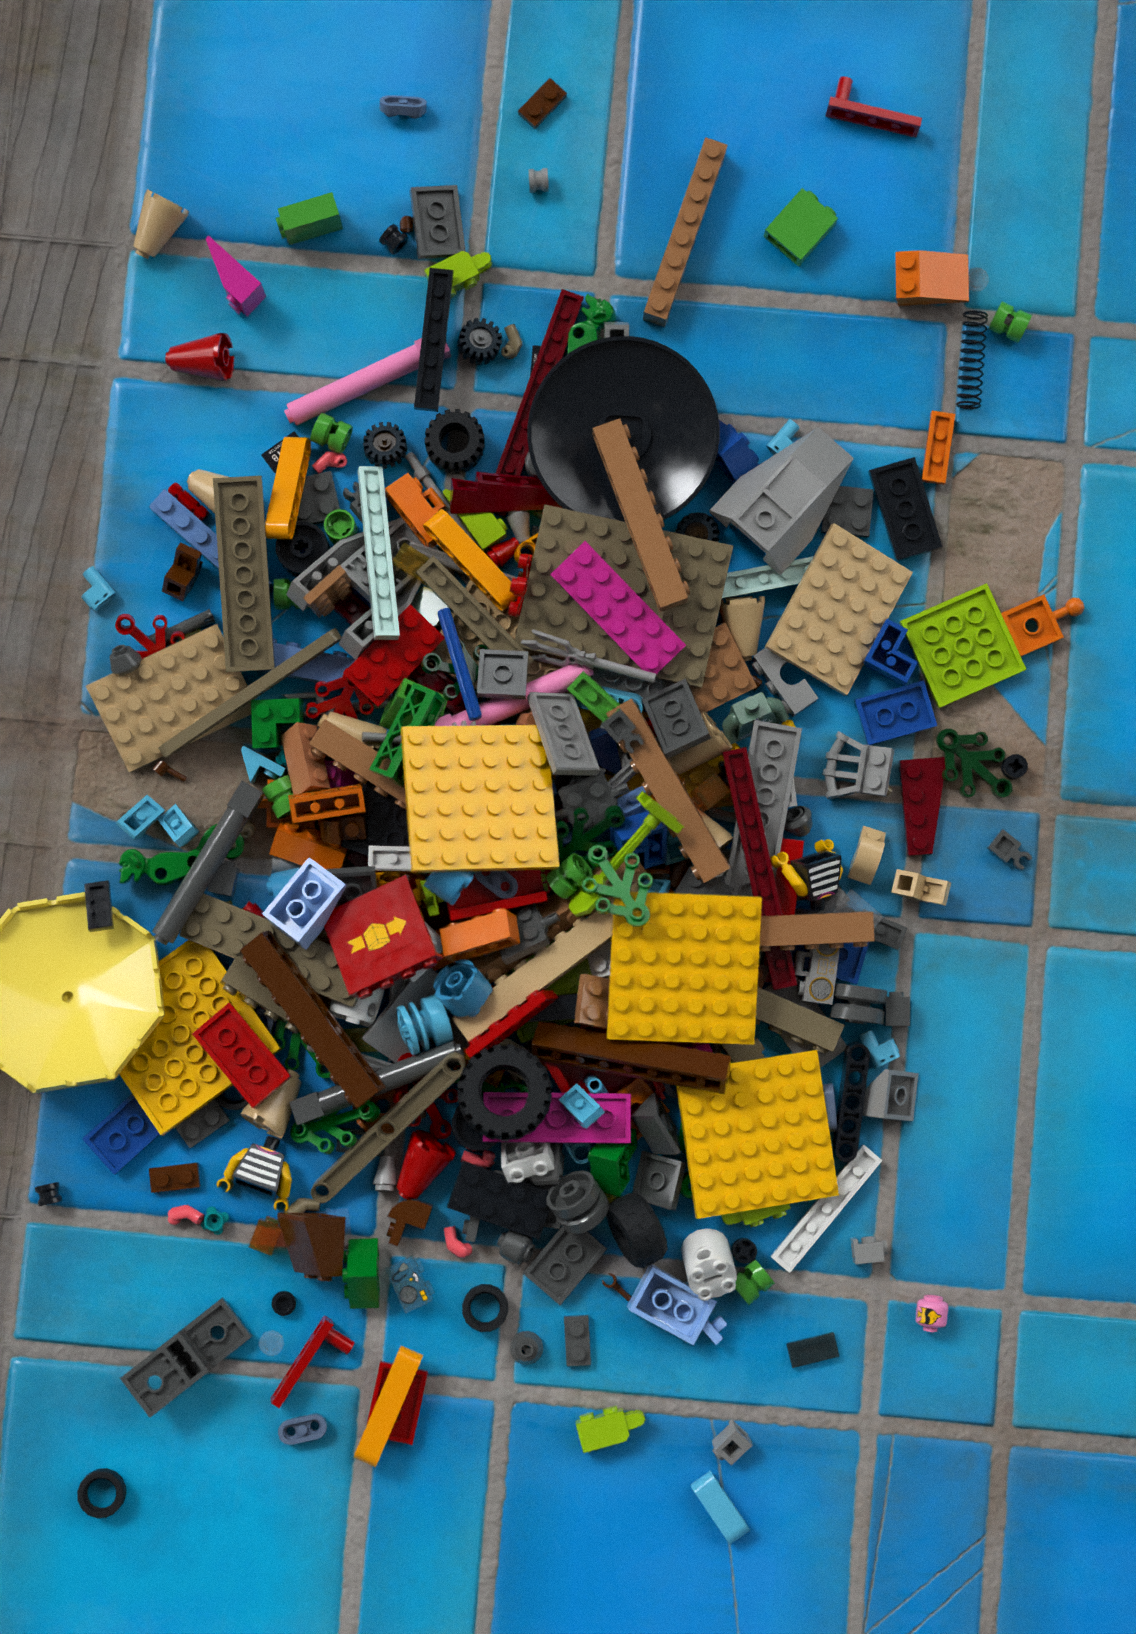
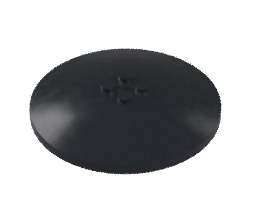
M614 336L584 344L568 353L548 372L538 387L532 401L527 425V440L532 465L537 477L551 498L563 509L625 522L592 435L594 427L620 418L622 425L627 424L631 438L628 440L630 446H635L638 452L639 460L636 462L639 470L644 469L648 482L645 485L647 491H652L655 497L656 505L653 506L656 514L660 513L664 521L685 508L697 496L708 480L715 464L719 447L720 425L712 393L704 378L687 359L673 349L656 341L633 336Z

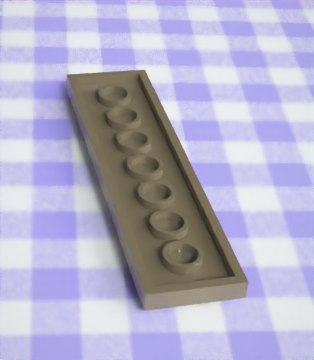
M262 476L213 478L226 672L272 670L275 668Z
M205 893L180 932L179 936L235 959L236 956L240 958L244 956L240 949L261 932L270 930L315 992L355 1008L358 998L348 994L333 949L328 943L315 939L305 950L269 923L266 918Z

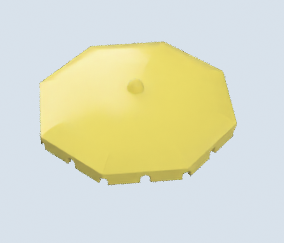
M85 892L57 896L56 900L45 898L17 903L18 906L13 909L8 908L0 918V1069L33 1094L115 1080L165 1016L156 939H154V936L128 916H124L113 906L114 929L89 932Z

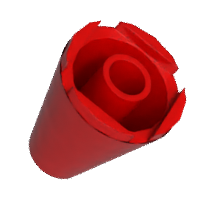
M217 333L170 347L169 352H166L165 361L172 371L225 381L232 377L234 370V356L229 354V348H233L232 342L227 333Z
M423 1130L413 1131L396 1186L399 1190V1195L407 1200L417 1199L453 1160L456 1154L455 1150L447 1142L444 1145L439 1143L429 1132Z

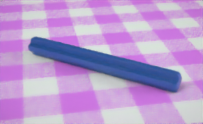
M449 608L440 609L438 617L469 720L475 721L482 717V713L451 610Z

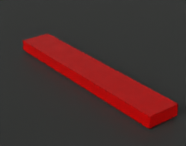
M782 838L780 852L788 854V865H791L792 860L802 857L804 841ZM782 867L777 868L775 883L782 915H795L797 895L781 872L783 870ZM764 952L763 965L768 966ZM768 972L765 982L771 983L770 975Z

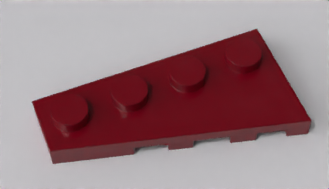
M944 757L899 761L907 856L933 853L944 782L942 778V772L945 769Z

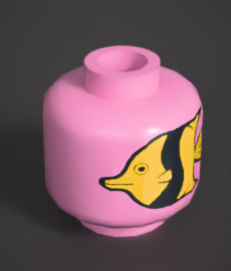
M924 1295V1298L919 1299L917 1302L915 1320L919 1325L923 1326L924 1331L938 1332V1328L945 1327L947 1324L949 1306L943 1301L941 1296Z

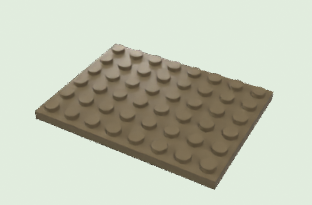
M544 505L515 641L523 649L564 657L539 649L533 650L521 644L522 640H536L540 644L566 651L563 645L551 641L544 642L532 633L534 629L567 640L573 648L585 651L587 654L596 653L597 658L641 669L550 575L586 541L685 643L686 646L656 674V678L673 682L686 679L688 685L702 688L733 545L663 530L664 536H669L673 545V550H670L673 559L677 558L680 563L682 572H679L682 581L687 582L690 594L687 595V603L659 612L625 522Z

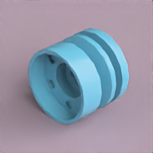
M435 994L420 999V1011H418L413 1002L407 1004L408 1012L403 1005L396 1007L399 1032L412 1055L420 1053L419 1044L424 1052L429 1050V1038H431L436 1047L453 1041L452 1029L447 1013Z

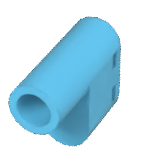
M789 419L768 443L767 449L774 455L794 443L790 439L800 427L793 420Z
M94 566L84 571L82 575L92 587L81 598L90 609L93 608V610L98 611L116 595V592Z
M872 1029L859 1035L863 1045L870 1052V1060L874 1068L900 1057L899 1049L893 1038L879 1044Z
M589 1073L585 1076L584 1083L591 1093H608L595 1074ZM592 1081H597V1082H598V1083H597L596 1085H594L593 1087H590V1083H591Z

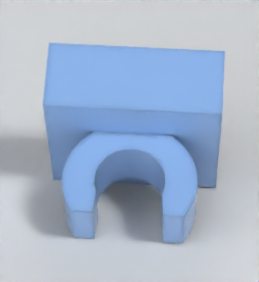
M719 1315L711 1323L707 1320L702 1330L716 1345L723 1339L719 1331L727 1323Z

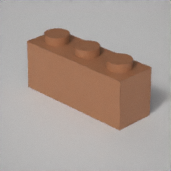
M296 722L281 735L293 795L330 789L324 758L312 752L314 747L309 744L317 732V725Z

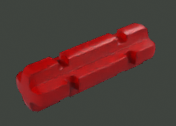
M175 482L169 487L168 492L177 498L190 512L194 513L198 519L203 521L208 516L209 511L203 505L200 506V503L186 490L183 491V488Z

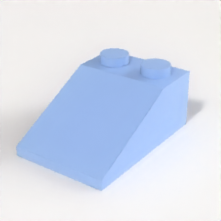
M309 857L263 912V916L274 927L307 950L323 930L344 892L346 884Z
M652 1264L647 1267L627 1304V1308L631 1312L694 1345L717 1301L712 1298L706 1301L699 1299L698 1295L691 1290L688 1284Z

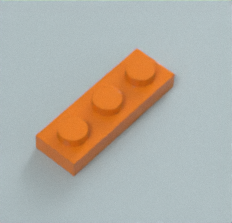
M933 410L930 413L921 476L922 482L945 485L955 420V414Z

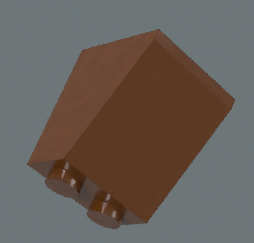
M278 1213L277 1218L294 1272L304 1273V1278H317L319 1281H332V1277L342 1276L346 1217L324 1213Z

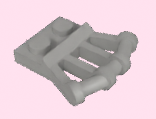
M838 731L835 735L837 739L830 751L826 752L825 759H827L826 769H823L828 790L826 792L827 799H835L855 793L887 797L894 749L862 745ZM846 742L859 749L861 754L858 757L842 755L839 752ZM840 761L859 764L858 772L836 771V763ZM835 778L856 780V784L837 790Z

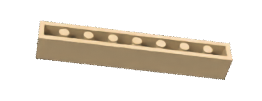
M600 903L598 907L600 909H606L608 905L606 903ZM595 907L594 913L589 917L585 918V916H582L572 924L574 928L566 933L564 930L553 938L554 943L550 946H545L533 953L535 957L530 961L523 960L514 967L515 972L507 977L505 974L494 982L496 986L476 1016H455L452 1018L468 1042L479 1034L482 1036L489 1032L488 1026L498 1019L502 1021L507 1018V1012L518 1004L519 1006L527 1002L526 997L532 992L547 989L611 941L612 914H599Z

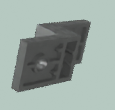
M222 1297L120 1379L150 1418L250 1339L252 1334ZM219 1325L223 1327L225 1333L223 1338L216 1339L212 1336L211 1330L214 1326ZM156 1375L161 1378L162 1384L160 1388L154 1389L149 1385L150 1376Z

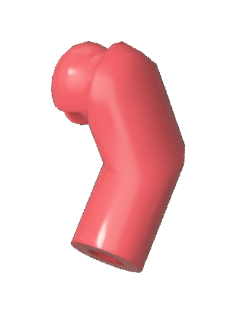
M328 451L311 466L319 474L327 467H345L347 458L343 453L339 454Z
M464 1150L460 1162L466 1161L480 1167L489 1168L495 1163L493 1161L495 1154L492 1151L485 1150L483 1156Z
M182 1205L170 1209L167 1220L170 1224L177 1225V1223L181 1222V1219L187 1218L199 1225L204 1219V1214L190 1205Z
M445 1227L444 1234L447 1249L458 1258H465L471 1255L472 1246L469 1243H462L457 1239L456 1227Z

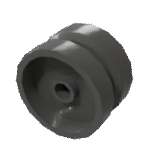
M835 983L834 997L847 1000V1004L835 1003L831 1005V1018L843 1019L845 1022L867 1025V1023L883 1024L885 1012L881 1009L870 1008V1004L882 1005L886 1003L887 990Z
M582 1170L563 1176L559 1179V1184H554L546 1197L548 1207L557 1217L561 1226L566 1232L572 1234L584 1233L593 1229L605 1218L610 1207L609 1199L599 1188L595 1178L589 1172Z

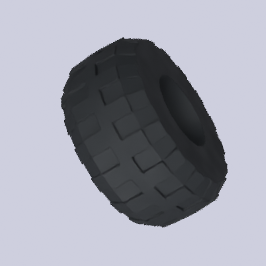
M628 1193L611 1202L606 1215L608 1225L619 1249L629 1263L634 1265V1267L645 1268L664 1258L668 1249L667 1239L658 1217L646 1199L640 1194Z

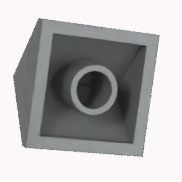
M654 1092L636 1109L631 1118L654 1154L677 1155L681 1153L679 1130L656 1092Z

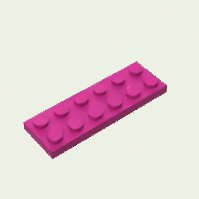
M586 541L550 574L642 670L657 674L686 646Z
M484 1092L483 1103L489 1111L496 1115L510 1116L523 1108L527 1101L528 1093ZM552 1093L550 1107L545 1119L532 1133H528L523 1138L511 1139L509 1141L492 1140L483 1135V1142L630 1144L631 1094L587 1093L601 1106L605 1113L586 1129L575 1120L558 1100L565 1093Z

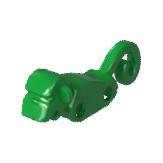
M589 294L586 295L585 301L590 309L583 307L581 310L587 317V320L571 327L568 333V353L584 344L601 339V330L604 329V322H615L616 311L606 299L601 301L600 298L597 299ZM584 333V336L578 339V336Z
M217 824L211 826L202 836L198 847L189 852H164L152 858H146L136 849L126 850L121 855L118 863L122 867L119 869V872H121L119 883L127 884L133 875L135 883H138L144 874H147L158 885H168L184 879L191 868L188 866V861L191 858H197ZM241 833L235 841L236 847L230 850L225 858L235 859L243 853L244 840ZM159 870H166L167 876L160 880L156 878V873Z

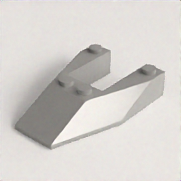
M402 518L388 522L398 616L411 604L422 582L416 571L427 562L407 554L410 542L422 543ZM364 532L337 542L292 581L286 595L304 611L309 606L303 597L340 565L348 574L351 580L350 585L370 603ZM371 608L345 630L339 642V645L355 660L375 641Z

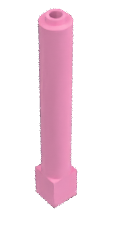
M422 338L414 341V345L287 403L288 409L284 410L289 423L295 422L296 426L319 416L322 412L330 411L418 370ZM447 343L445 346L444 360L451 357L450 349Z
M569 664L528 682L526 700L492 698L480 703L479 707L482 717L475 720L476 726H481L482 724L485 726L493 725L529 709L530 705L527 697L530 692L566 693L568 692V686L582 671H585L590 677L594 675V672L586 665ZM464 710L453 716L449 713L438 718L434 726H452V723L461 726L462 721H466L467 726H470L472 721L469 720L467 711Z

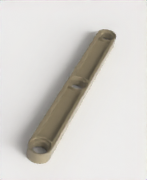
M336 628L325 633L172 737L158 749L164 758L172 756L250 703L251 700L256 699L341 640L342 636Z
M454 1052L441 1060L374 1124L353 1147H350L314 1182L311 1189L312 1198L318 1203H326L333 1198L461 1076V1072L466 1066V1060L463 1055ZM450 1060H457L460 1062L461 1068L459 1070H452L448 1067L447 1063ZM385 1123L391 1124L394 1127V1132L390 1134L382 1131L381 1126ZM316 1187H327L329 1194L324 1196L318 1194Z

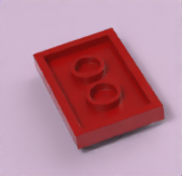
M380 1361L368 1421L393 1363ZM417 1369L388 1440L413 1445L428 1375L427 1370Z

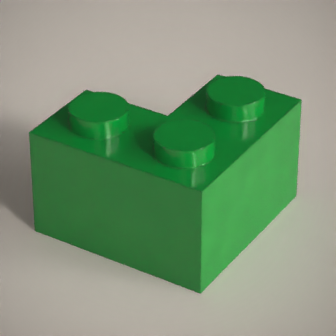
M300 698L251 700L252 748L280 749L281 725H290L296 722L304 723V700Z
M631 1128L630 1144L596 1143L589 1150L590 1174L595 1178L599 1188L604 1193L620 1197L630 1181L628 1162L638 1147L636 1129Z
M378 1238L349 1239L348 1249H344V1264H347V1268H343L342 1272L343 1283H347L344 1284V1298L349 1299L350 1309L379 1308Z

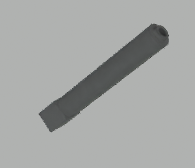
M241 781L228 802L227 809L152 930L156 934L154 939L164 945H167L168 942L174 943L247 821L252 818L263 800L264 793Z
M453 1040L375 1070V1073L386 1086L376 1096L423 1079L450 1053H460L465 1057L462 1045L460 1043L457 1044ZM450 1060L447 1064L449 1068L460 1065V1062ZM340 1085L320 1092H314L289 1102L297 1125H306L327 1117L331 1113L352 1106L346 1100L345 1092Z

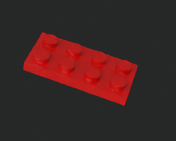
M411 604L398 616L399 639L375 640L343 673L377 707L399 687L404 678H407L421 664L424 656L431 653L445 639Z
M535 990L526 997L527 1002L521 1006L518 1004L507 1012V1018L502 1021L498 1019L488 1026L489 1032L482 1036L479 1034L468 1042L470 1046L465 1049V1052L472 1058L478 1055L479 1051L500 1044L559 997L553 990Z
M230 1002L192 1033L253 1109L292 1077Z

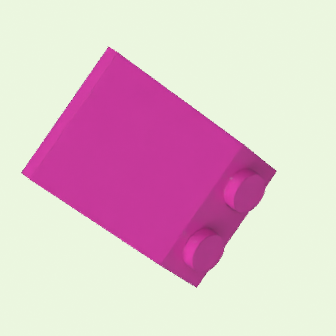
M208 236L206 242L226 291V299L230 302L229 306L237 314L242 312L248 317L266 298L262 284Z

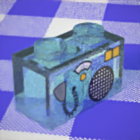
M412 1254L385 1268L405 1314L433 1300L432 1294H435L430 1280L425 1282L422 1275L425 1269L420 1258L415 1259Z

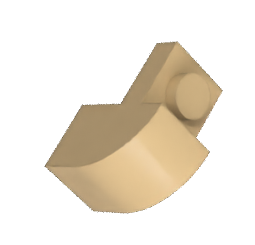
M866 826L862 827L857 849L851 861L848 878L871 885L884 850L885 832Z
M897 869L891 893L920 902L946 906L951 882Z

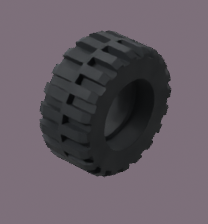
M499 1044L479 1051L480 1053L475 1057L473 1056L468 1061L467 1066L463 1068L460 1080L458 1081V1102L465 1120L480 1135L487 1136V1138L492 1140H517L523 1138L528 1133H532L545 1119L551 1103L552 1086L545 1066L541 1064L540 1059L530 1054L528 1050L517 1048L515 1045L500 1046ZM499 1070H511L518 1073L524 1079L528 1088V1098L525 1105L520 1111L510 1116H500L492 1113L486 1108L481 1097L484 1081L490 1074Z

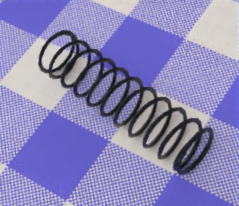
M970 310L962 315L969 319L986 320L982 323L964 321L962 323L964 326H983L985 328L981 332L972 330L961 332L964 335L984 336V339L981 341L971 339L960 341L963 344L979 343L984 346L980 350L960 349L963 353L978 352L983 355L979 359L969 357L959 359L962 362L977 361L982 364L978 368L968 366L958 368L961 371L976 370L981 372V375L978 377L967 375L957 377L961 380L975 379L981 382L977 386L965 384L957 386L960 389H977L980 391L976 395L963 393L956 395L959 398L974 397L979 400V402L960 401L955 404L963 409H977L982 406L980 404L982 400L977 396L982 394V390L978 387L983 385V381L979 378L984 375L980 369L985 364L980 360L985 358V354L981 351L986 348L982 342L987 338L983 334L987 331V327L983 324L988 321V314L983 311ZM967 314H971V315H978V316H981V317H970V316H966V315H967ZM961 403H972L970 405H960Z

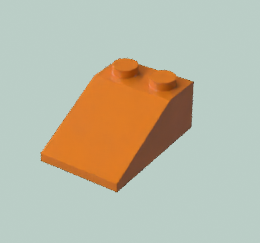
M921 250L895 252L896 300L898 306L969 302L968 254Z

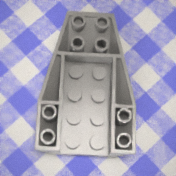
M817 427L742 475L709 512L725 527H728L730 523L737 527L766 553L763 560L781 575L812 541L854 458L823 430Z

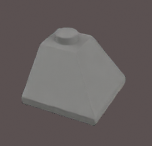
M885 1069L866 1088L862 1115L913 1121L919 1073Z

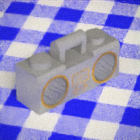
M819 944L818 949H807V952L796 951L794 961L795 975L804 976L803 981H799L798 995H801L802 1001L832 1005L840 948H829V944ZM805 957H809L807 972L803 971Z

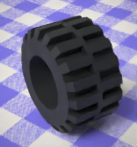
M450 409L445 410V414L441 415L438 413L435 420L431 419L429 428H426L425 446L431 462H434L438 469L443 468L447 473L454 471L455 474H460V470L467 472L471 466L475 467L478 464V459L481 460L483 450L485 449L483 428L481 424H478V420L474 416L471 417L469 412L460 413V409H455V412H450ZM459 430L468 436L469 444L463 451L450 453L442 448L441 439L449 431Z

